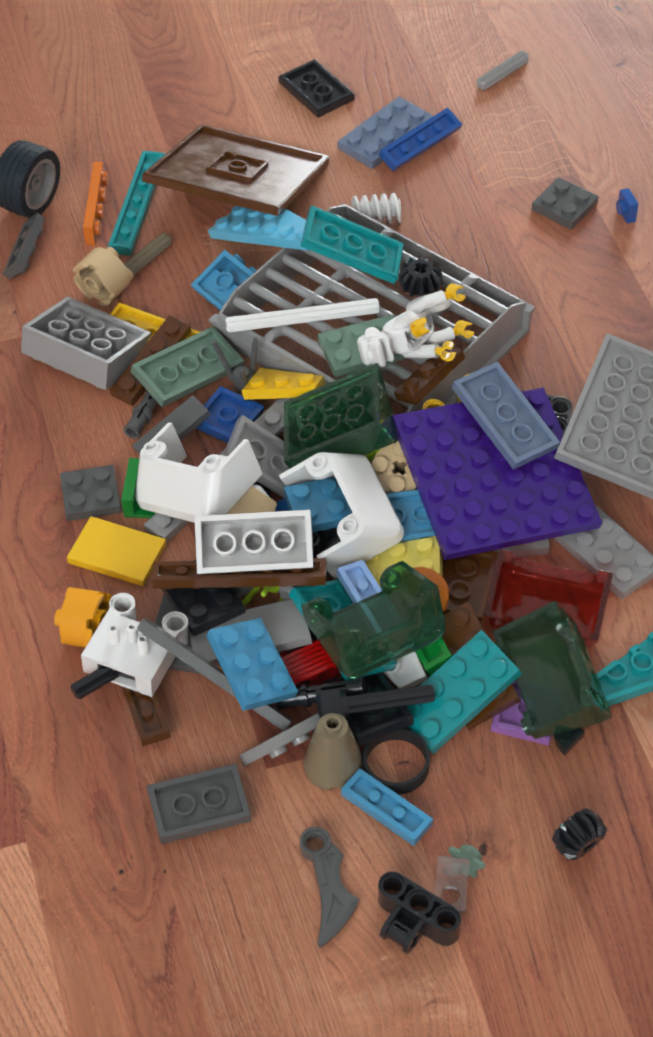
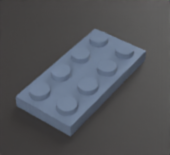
M398 96L338 141V149L373 169L383 162L382 158L378 155L382 148L424 123L433 115Z
M498 361L453 381L451 387L513 470L558 448L560 441Z

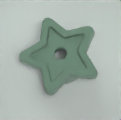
M462 845L459 849L450 846L448 852L454 859L452 868L464 870L472 878L477 877V870L483 869L486 866L482 862L480 852L473 846Z

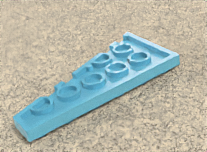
M235 206L232 208L231 213L218 219L215 225L208 230L211 239L308 250L300 246L306 220L287 209H284L279 216Z

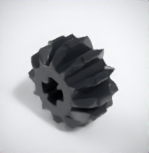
M419 256L416 260L409 258L408 262L402 263L399 282L403 292H409L410 297L415 295L423 296L439 291L443 274L438 262H432L430 257L422 259Z
M582 809L560 824V827L554 831L552 841L556 845V849L567 860H577L599 845V842L605 837L607 828L603 824V820L592 809Z

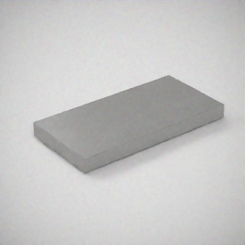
M292 599L245 610L246 613L214 627L218 628L261 618L278 652L312 644L307 622ZM189 630L192 649L215 666H221L206 637L209 630L193 636Z

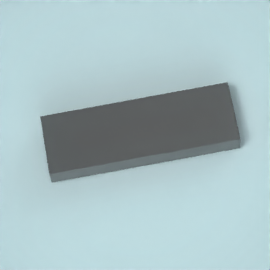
M192 395L135 442L132 447L140 455L144 445L150 442L168 422L173 424L181 441L211 415Z

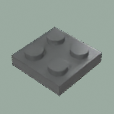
M558 177L532 202L531 210L572 230L598 204L599 196Z
M114 465L60 473L67 521L90 518V516L98 517L121 513Z

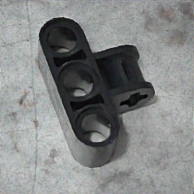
M387 872L380 877L378 881V902L385 911L390 913L380 931L382 939L389 938L403 947L402 950L406 954H409L423 935L442 946L452 945L458 940L460 936L461 915L455 907L398 872ZM389 889H395L399 893L391 895L386 893V891ZM415 906H422L425 908V910L415 911L412 908ZM446 922L450 923L453 927L442 928L439 924Z

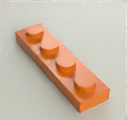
M93 162L83 224L86 245H95L97 235H101V221L99 219H103L104 216L102 202H106V188L104 186H108L109 175L108 172H104L103 162Z

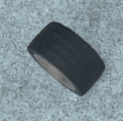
M17 140L9 145L0 157V207L29 218L36 213L41 215L53 200L58 188L61 169L57 154L44 146L25 140Z

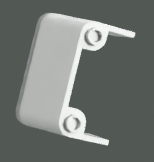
M168 422L150 442L144 445L140 452L135 498L141 509L195 523V516L226 514L263 473L247 439H244L228 457L212 454L207 456L198 467L181 463L187 455L173 424Z
M320 452L279 475L286 486L330 477L336 478L352 514L343 518L338 524L337 534L341 542L316 555L317 558H326L327 571L334 579L338 578L337 568L360 560L366 562L398 544L403 538L404 528L374 468L364 455Z

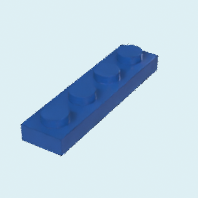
M447 107L382 148L378 155L394 172L458 131L462 123Z

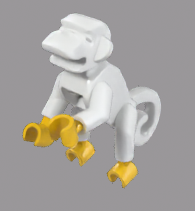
M450 284L445 292L440 290L413 299L407 304L406 312L388 321L384 325L382 332L374 327L367 328L365 334L357 340L363 364L385 367L387 361H394L393 353L401 354L405 358L424 359L438 358L440 356L444 361H452L456 353H448L445 349L453 348L454 343L451 340H454L457 335L471 338L474 332L470 330L465 331V328L472 323L459 320L453 329L448 327L434 332L431 313L449 308L451 305L450 299L458 302L463 301L466 295L456 294L457 290L463 288V286Z

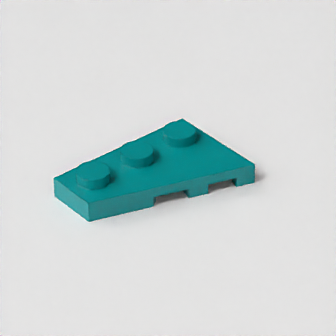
M653 632L642 643L631 647L628 653L618 661L614 660L589 679L588 686L601 709L653 691Z

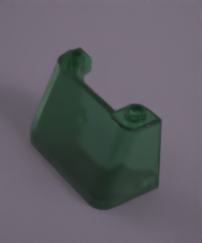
M404 561L393 564L383 571L380 577L381 592L334 613L330 603L321 598L313 599L301 605L306 623L338 670L348 678L360 677L439 640L445 631V620L438 586Z
M556 601L492 631L496 640V646L522 673L516 681L527 709L523 712V719L520 720L527 736L531 735L533 738L539 739L599 724L612 718L611 710L580 630L574 619Z

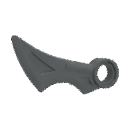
M310 827L300 837V852L305 859L313 862L321 901L318 947H323L348 922L357 907L359 898L352 895L341 882L340 865L344 855L331 842L329 833L320 827ZM312 838H319L323 841L324 846L320 850L313 851L306 844Z

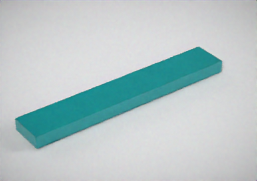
M142 151L107 246L115 249L120 255L132 256L157 186L142 182V174L166 153Z

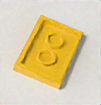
M90 516L69 552L67 562L144 587L153 571L154 562H158L167 543L164 538Z

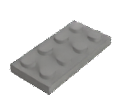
M595 505L603 522L599 529L555 537L554 539L623 600L653 578V555Z

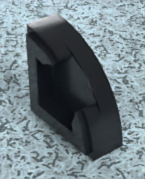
M561 714L556 721L554 729L556 746L566 755L584 737L585 731Z

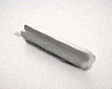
M520 51L477 79V87L481 90H486L529 61L528 53Z

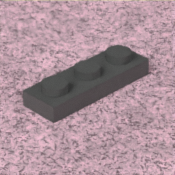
M36 213L24 222L2 273L9 279L18 273L20 275L23 274L29 266L28 259L36 249L34 244L43 232L41 227L45 218L39 213Z

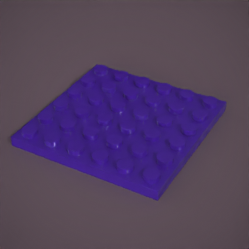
M544 387L521 391L561 442L564 433ZM463 402L392 416L391 423L444 560L599 529L603 522L580 470L554 459L557 449L513 470Z

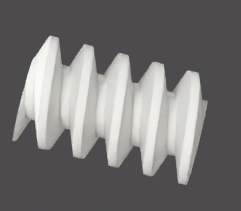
M385 193L381 194L380 200H378L376 194H373L370 202L366 195H362L360 202L357 196L352 197V208L372 219L377 218L381 224L384 217L387 218L389 224H392L393 217H396L398 223H401V202L395 193H391L389 200Z

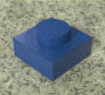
M629 188L620 190L619 199L616 202L617 212L619 215H622L627 224L636 222L639 204Z

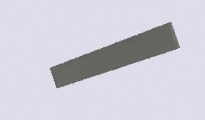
M148 618L142 619L137 626L138 631L236 698L223 670ZM272 704L253 708L255 712L281 730H286L293 720Z

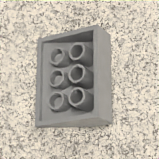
M66 297L22 326L21 353L53 366L55 369L71 374L75 378L89 382L98 388L107 390L117 382L151 338L152 332L73 298Z

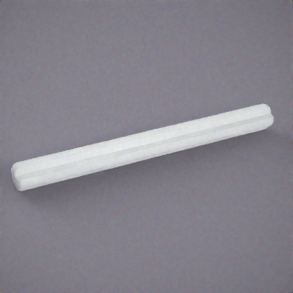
M372 298L227 317L225 322L227 332L232 333L379 313L380 306L378 299Z

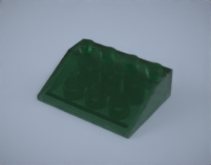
M378 363L284 402V463L289 468L320 452L366 455L396 443L393 413Z

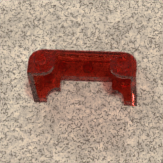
M499 549L484 611V618L490 620V626L505 629L506 625L569 638L575 640V645L591 648L592 643H598L612 586L613 573L599 570L598 574L590 576V571L588 570L581 572L528 560V557L522 556L521 561H519L520 558L513 556L512 551Z

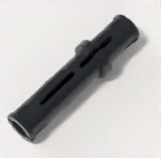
M361 677L313 686L302 684L300 688H297L298 693L294 698L276 702L279 710L295 706L312 707V704L317 703L315 696L317 693L335 689L342 690V692L346 693V696L366 694L365 680Z

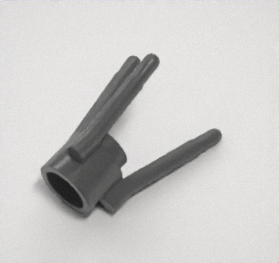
M253 338L250 368L239 366L234 371H232L217 341L213 340L212 345L227 372L228 380L233 381L235 390L242 393V389L256 373L258 338Z

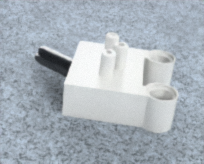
M118 593L110 599L108 612L81 654L83 672L89 675L70 686L76 699L86 697L109 682L152 697L176 657L137 630L140 622H137L135 599L128 593ZM177 611L166 614L162 620V629L187 645L189 641V627L186 615Z

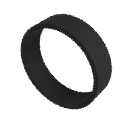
M403 728L366 743L364 747L363 771L398 795L414 791L423 784L428 776L430 763L428 746L418 734L411 730ZM389 740H402L416 746L423 754L426 763L423 770L413 779L398 783L389 782L377 777L371 771L367 764L368 755L380 743Z

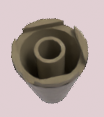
M336 713L326 714L319 719L303 758L306 777L313 785L323 790L331 791V788H342L359 769L363 770V755L348 722L343 716Z

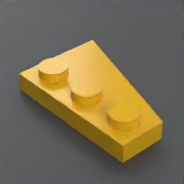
M259 368L242 389L244 400L318 397L325 387V380L322 375Z

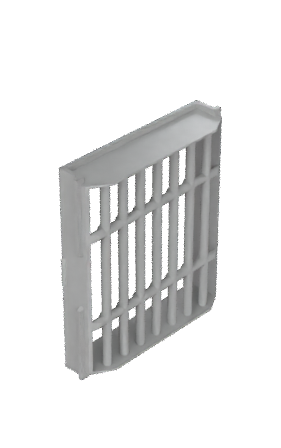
M344 203L340 206L330 207L327 212L404 243L401 264L408 262L409 258L416 260L419 256L422 259L430 257L432 262H438L443 274L441 286L445 288L450 284L463 286V288L457 290L456 294L466 295L465 299L498 317L492 322L450 299L451 305L449 308L431 313L433 324L441 329L454 328L455 324L440 316L444 311H452L483 328L484 331L478 337L475 335L471 338L455 336L469 344L463 351L465 359L417 405L398 401L408 407L406 412L422 410L424 403L430 399L440 400L445 405L458 403L457 394L451 388L453 381L497 361L499 362L530 332L532 313L535 311V306ZM283 248L232 292L219 314L215 313L209 318V323L215 327L234 350L251 359L253 338L257 337L256 363L264 368L324 376L325 387L318 397L312 398L323 402L341 414L374 424L379 422L384 427L395 432L391 423L394 414L358 393L365 386H372L396 400L394 391L397 388L376 376L381 371L388 370L405 380L413 374L409 370L393 362L386 364L385 367H373L367 371L354 372L351 374L358 379L348 388L272 343L279 336H287L325 358L318 342L290 327L291 325L272 327L262 337L252 330L229 333L227 332L225 321L227 317L263 313L265 311L260 308L268 301L282 310L333 304L323 298L328 292H335L349 301L367 299L340 284L339 282L344 278H352L405 309L412 300L355 268L311 250ZM318 259L337 271L329 278L309 265ZM302 273L321 284V286L313 292L293 279ZM285 287L305 298V300L296 306L278 296L277 293ZM381 306L379 313L374 314L379 318L392 315L393 318L397 316ZM357 316L340 318L350 325L365 322ZM324 321L307 323L320 332L336 329ZM409 358V359H411V360H413V361H415L416 363H418V364L421 365V364H423L425 361H427L429 358H424V359H421V358Z

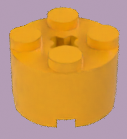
M69 587L66 590L62 609H58L54 617V624L59 627L61 643L86 648L110 608L109 602L113 596L109 593Z

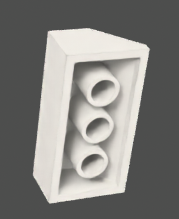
M310 510L195 516L197 574L313 568V536Z

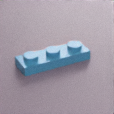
M359 769L341 788V796L413 846L418 843L433 825V818L362 769Z

